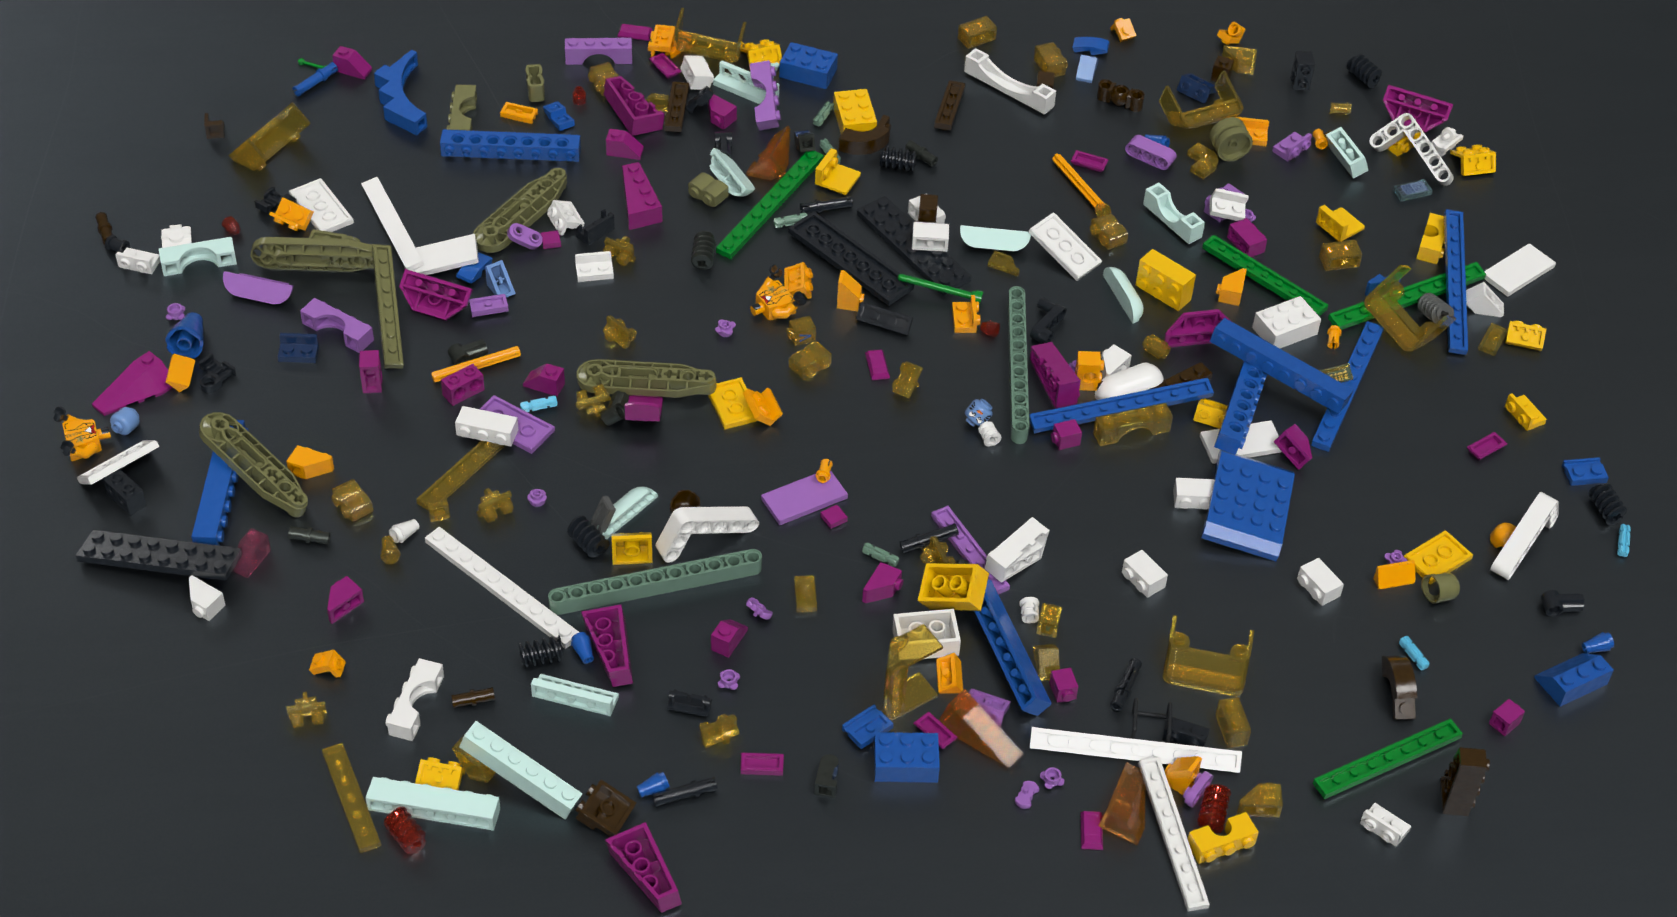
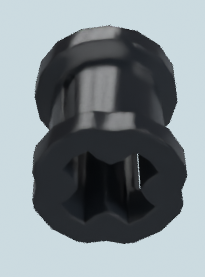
M111 235L105 242V248L109 251L114 250L123 253L126 248H130V243L127 240L122 241L117 239V236Z

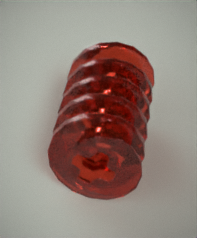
M1212 784L1204 789L1198 817V824L1201 828L1209 825L1213 833H1221L1224 830L1230 801L1229 797L1231 796V791L1226 786Z
M398 807L386 816L383 822L385 828L390 831V834L399 843L400 847L404 849L406 854H415L425 847L426 840L424 838L426 833L421 830L419 824H416V820L412 818V815L407 812L405 807Z

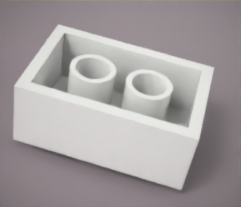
M1299 296L1256 312L1252 328L1265 341L1278 348H1283L1317 335L1321 318Z
M954 609L893 615L892 630L899 661L939 658L952 653L959 656L961 640Z

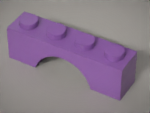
M565 38L566 65H582L586 58L594 54L607 55L615 64H632V38Z
M770 60L751 63L750 72L754 87H759L766 91L763 102L754 108L756 124L759 131L779 127L781 114L780 110H777V106L780 104L778 95L775 94V91H778L777 82L774 81L773 77L776 76L775 66H771Z
M316 298L312 299L300 310L302 324L315 331L323 328L342 330L344 332L345 346L358 353L374 341L373 330L369 324L363 323L355 317L349 316Z

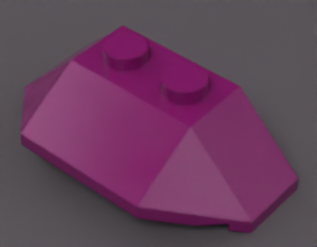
M1388 85L1383 98L1384 105L1392 121L1404 113H1409L1414 117L1424 133L1448 121L1453 107L1451 103L1392 85ZM1411 120L1404 122V126L1411 124Z
M405 269L399 285L413 311L443 320H448L466 308L473 290Z
M1219 309L1183 313L1166 331L1163 347L1170 348L1211 343L1209 341L1215 327L1224 318L1230 319Z

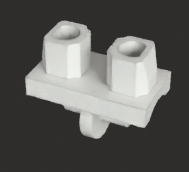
M1446 127L1442 130V134L1432 140L1431 143L1440 157H1442L1449 149L1456 147V144L1463 139V135L1457 134L1455 129Z

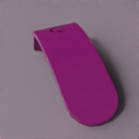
M629 395L628 403L625 404V420L660 422L663 397Z

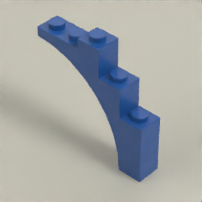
M410 50L392 64L391 67L383 65L374 73L375 86L380 88V103L385 105L383 107L385 120L417 136L427 127V117L425 112L415 107L408 100L403 91L406 79L418 66L417 52Z

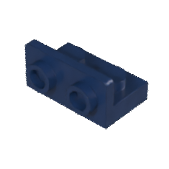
M1191 73L1182 75L1177 87V91L1202 103H1206L1209 94L1216 93L1218 86Z
M280 333L278 362L316 363L319 350L317 334Z

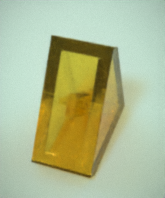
M1053 644L1033 646L1038 676L1041 681L1050 680L1051 671L1060 669L1059 648Z

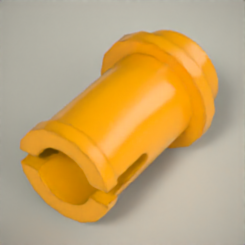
M1314 130L1312 135L1315 139V146L1319 149H1325L1328 146V140L1324 136L1323 130Z
M1333 325L1327 330L1329 335L1327 346L1333 349V343H1335L1334 349H1337L1342 331L1339 326Z
M822 459L819 470L816 472L815 476L820 483H826L831 478L830 471L833 463L832 461L829 462V459Z

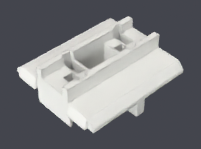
M182 224L169 225L170 228L161 230L162 248L192 243L191 226L182 227Z

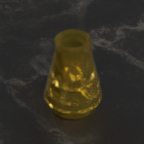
M391 536L382 538L380 557L386 564H394L400 557V551Z

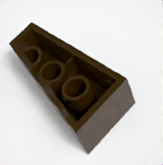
M1459 747L1453 757V762L1449 764V770H1445L1444 776L1440 778L1443 814L1469 816L1471 808H1475L1476 796L1480 795V785L1484 784L1485 772H1488L1490 768V760L1486 759V750Z

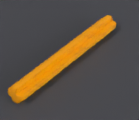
M1054 154L1052 161L1097 211H1102L1105 207L1103 201L1061 154Z
M514 346L431 373L434 382H439L441 379L471 364L481 369L519 357L521 355L518 346Z

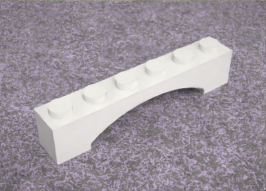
M976 48L966 55L964 72L1043 114H1046L1054 107L1056 90L1044 84L1030 86L1014 80L996 67L989 59L988 54Z

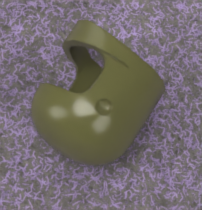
M1452 573L1429 574L1423 577L1421 581L1422 591L1431 603L1454 600L1460 592L1459 581ZM1431 577L1438 584L1439 595H1431L1429 593L1428 582Z

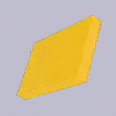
M742 377L717 383L715 392L708 395L724 429L758 421L755 419L743 395L747 388Z
M1445 530L1408 552L1403 557L1408 561H1415V572L1423 578L1429 574L1450 573L1470 561L1473 554ZM1431 577L1428 583L1431 585L1436 580Z

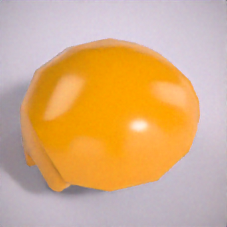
M1506 522L1497 525L1490 534V541L1495 548L1504 547L1516 526Z

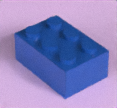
M791 42L780 61L779 78L827 89L837 70L838 54Z
M875 732V782L938 783L940 769L938 733Z

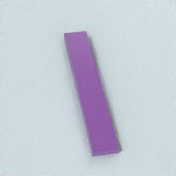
M945 506L931 512V517L939 528L953 523L957 525L959 535L948 538L968 564H978L985 570L987 555L951 508ZM989 573L988 579L992 581L998 595L1010 589V585L1006 580L1001 583Z

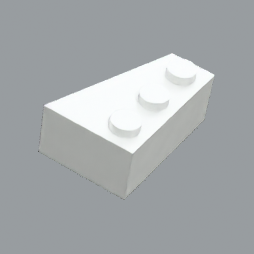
M1033 517L1030 518L987 555L985 570L1002 583L1042 558L1049 530Z

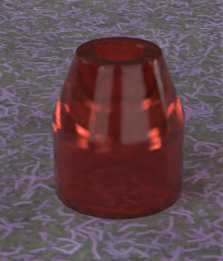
M581 86L575 87L572 94L573 103L582 105L586 102V92Z
M228 216L223 220L222 227L228 233L233 235L240 233L239 223L233 216Z
M993 321L982 322L980 330L986 335L997 337L1000 331V324Z

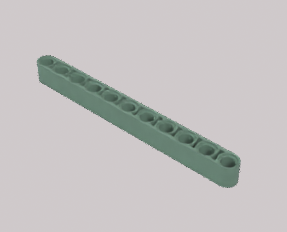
M1013 286L1009 289L1007 303L1011 440L1016 444H1023L1027 441L1029 432L1025 290L1020 286Z
M749 549L555 588L548 594L549 610L556 615L757 575L762 570V554L759 550Z

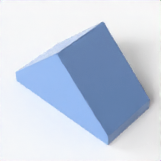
M1081 55L1076 80L1092 83L1099 61L1098 58Z
M503 260L485 266L486 283L494 295L505 294L506 297L516 294Z

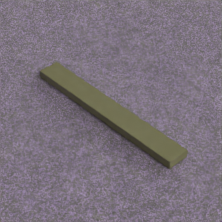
M373 245L372 255L384 368L403 369L404 363L391 245Z

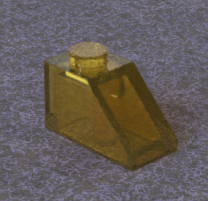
M1224 45L1222 57L1234 60L1233 70L1237 73L1253 75L1257 50Z
M463 735L452 747V750L470 779L488 783L496 772L459 747L464 737Z
M1259 783L1240 799L1237 815L1247 812L1248 816L1280 817L1283 807L1281 784Z

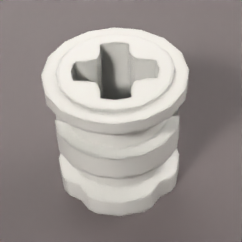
M986 421L978 428V432L984 440V445L990 447L1001 441V434L997 431L993 422Z
M1035 597L1021 599L1019 605L1021 607L1022 621L1028 624L1036 623L1039 620V600Z

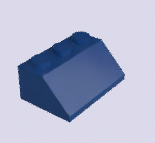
M1582 653L1536 674L1534 678L1561 707L1607 685L1614 669L1601 655Z

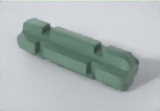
M827 101L813 119L814 125L818 127L822 125L834 109L833 102Z
M828 139L820 140V147L825 154L831 148L834 149ZM837 154V158L839 159V160H838V164H840L841 158H840V156Z
M799 213L798 216L794 214L783 216L782 219L781 217L774 218L775 228H782L783 225L785 227L792 226L806 217L807 214Z
M866 542L862 548L864 554L869 556L871 554V557L884 563L888 562V565L896 567L899 563L898 556L890 555V552L877 546L874 547L869 542Z

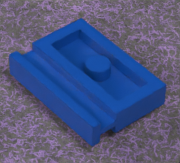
M1600 457L1563 460L1562 467L1565 468V474L1570 486L1607 483L1609 477L1603 464L1600 463Z
M874 704L844 723L842 731H845L848 737L860 749H863L874 741L875 732H889L893 729L894 723L881 710L879 711Z

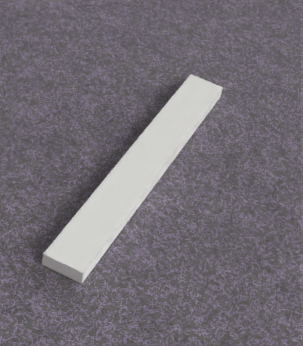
M378 177L361 183L404 267L412 271L423 266L424 263Z
M1160 757L1139 760L1138 765L1187 911L1209 908L1210 904Z

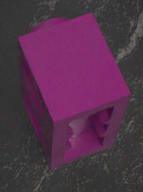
M379 350L360 351L359 369L363 393L382 392V369Z
M474 364L441 379L442 395L452 406L485 390L483 374Z

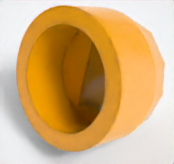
M1232 23L1228 27V33L1231 36L1238 37L1242 33V27L1237 23Z

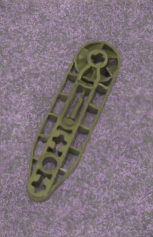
M554 168L546 175L527 183L478 225L473 233L476 236L477 248L488 253L501 251L513 242L507 236V230L512 224L519 223L529 228L544 215L551 206L552 201L558 200L566 188L567 175L563 168Z
M262 237L255 240L252 244L250 256L258 266L266 269L354 272L369 268L374 269L372 246L380 244H366L350 239ZM254 250H260L261 255L257 256Z
M594 359L581 364L576 372L577 383L580 388L591 393L614 394V392L620 391L625 392L627 395L679 398L696 394L710 395L715 392L717 386L716 376L713 371L675 363Z
M213 412L202 418L199 426V436L202 441L265 500L284 509L292 517L304 515L308 505V498L302 491L294 474L229 414Z

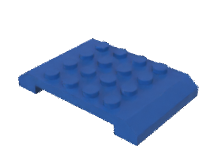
M1220 449L1208 513L1201 538L1277 561L1283 543L1295 473Z

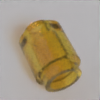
M1154 334L1147 336L1142 344L1146 352L1157 358L1165 359L1171 350L1168 342Z

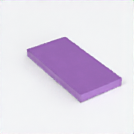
M495 395L480 408V410L517 417L518 432L513 444L531 454L555 431V426Z
M830 471L831 478L826 483L818 482L816 474L762 494L761 500L780 526L848 499V493L832 471Z

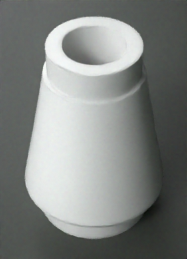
M415 519L395 524L389 529L390 538L395 543H403L419 530V524Z

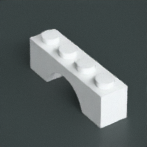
M419 658L416 666H412L408 682H404L400 698H396L394 710L386 718V726H388L390 736L413 741L421 724L419 712L412 706L419 697L429 693H437L444 678L443 664Z

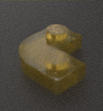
M1198 142L1188 150L1187 155L1197 161L1191 166L1190 172L1205 179L1217 169L1218 156L1211 149Z

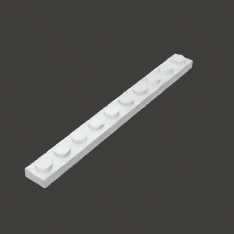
M438 527L425 537L426 544L547 636L554 637L557 642L558 635H560L563 648L567 649L571 645L572 636L579 633V631L441 527Z
M1032 727L1030 748L1135 761L1160 757L1162 764H1173L1177 758L1199 756L1202 758L1200 768L1240 773L1241 751Z

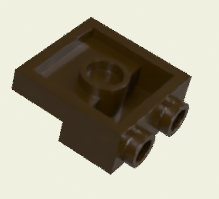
M600 780L597 785L592 784L585 795L588 796L586 802L582 800L575 810L578 812L576 819L592 830L597 827L612 837L618 834L636 802L608 783Z

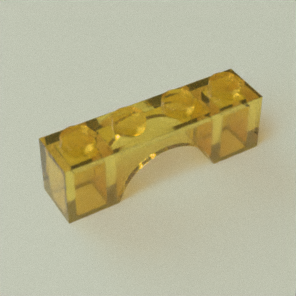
M1163 403L1100 416L1095 419L1093 433L1099 445L1104 446L1118 443L1123 435L1138 428L1148 429L1152 435L1170 432L1173 415L1167 404Z

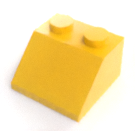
M651 532L611 534L613 565L653 563Z

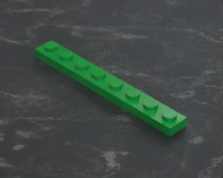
M1213 235L1203 243L1202 249L1237 270L1247 269L1246 276L1288 301L1301 296L1319 317L1328 309L1327 303L1219 237Z
M1450 718L1319 776L1313 780V785L1322 797L1327 799L1462 738L1463 733Z

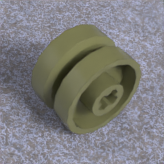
M1225 118L1215 124L1210 131V141L1219 158L1224 161L1238 160L1244 157L1252 148V137L1243 121L1239 118Z

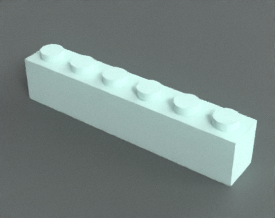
M477 721L474 722L459 746L461 749L565 820L582 796L580 791Z
M373 777L366 795L367 809L370 811L493 831L500 812L499 797L491 794L483 795L471 791L453 790L448 787H433L428 784L421 785L410 783L409 781H396L385 777Z

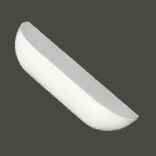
M1141 363L1109 375L1101 380L1103 382L1099 386L1098 391H1095V399L1101 400L1156 387L1163 382L1162 372L1153 364Z

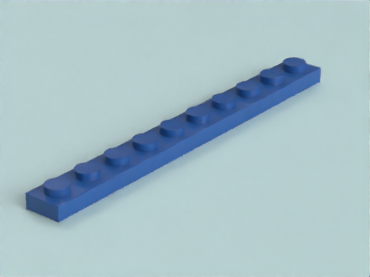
M1446 209L1444 213L1447 304L1454 310L1453 319L1447 324L1448 352L1466 355L1468 352L1464 219L1463 212Z
M1369 321L1366 322L1345 370L1350 369L1352 379L1341 381L1342 384L1354 391L1348 404L1339 414L1327 408L1311 446L1327 452L1330 451L1381 338L1384 326Z
M1204 378L1029 414V421L1033 432L1039 433L1053 430L1054 424L1075 419L1077 424H1083L1213 397L1214 392L1209 379Z

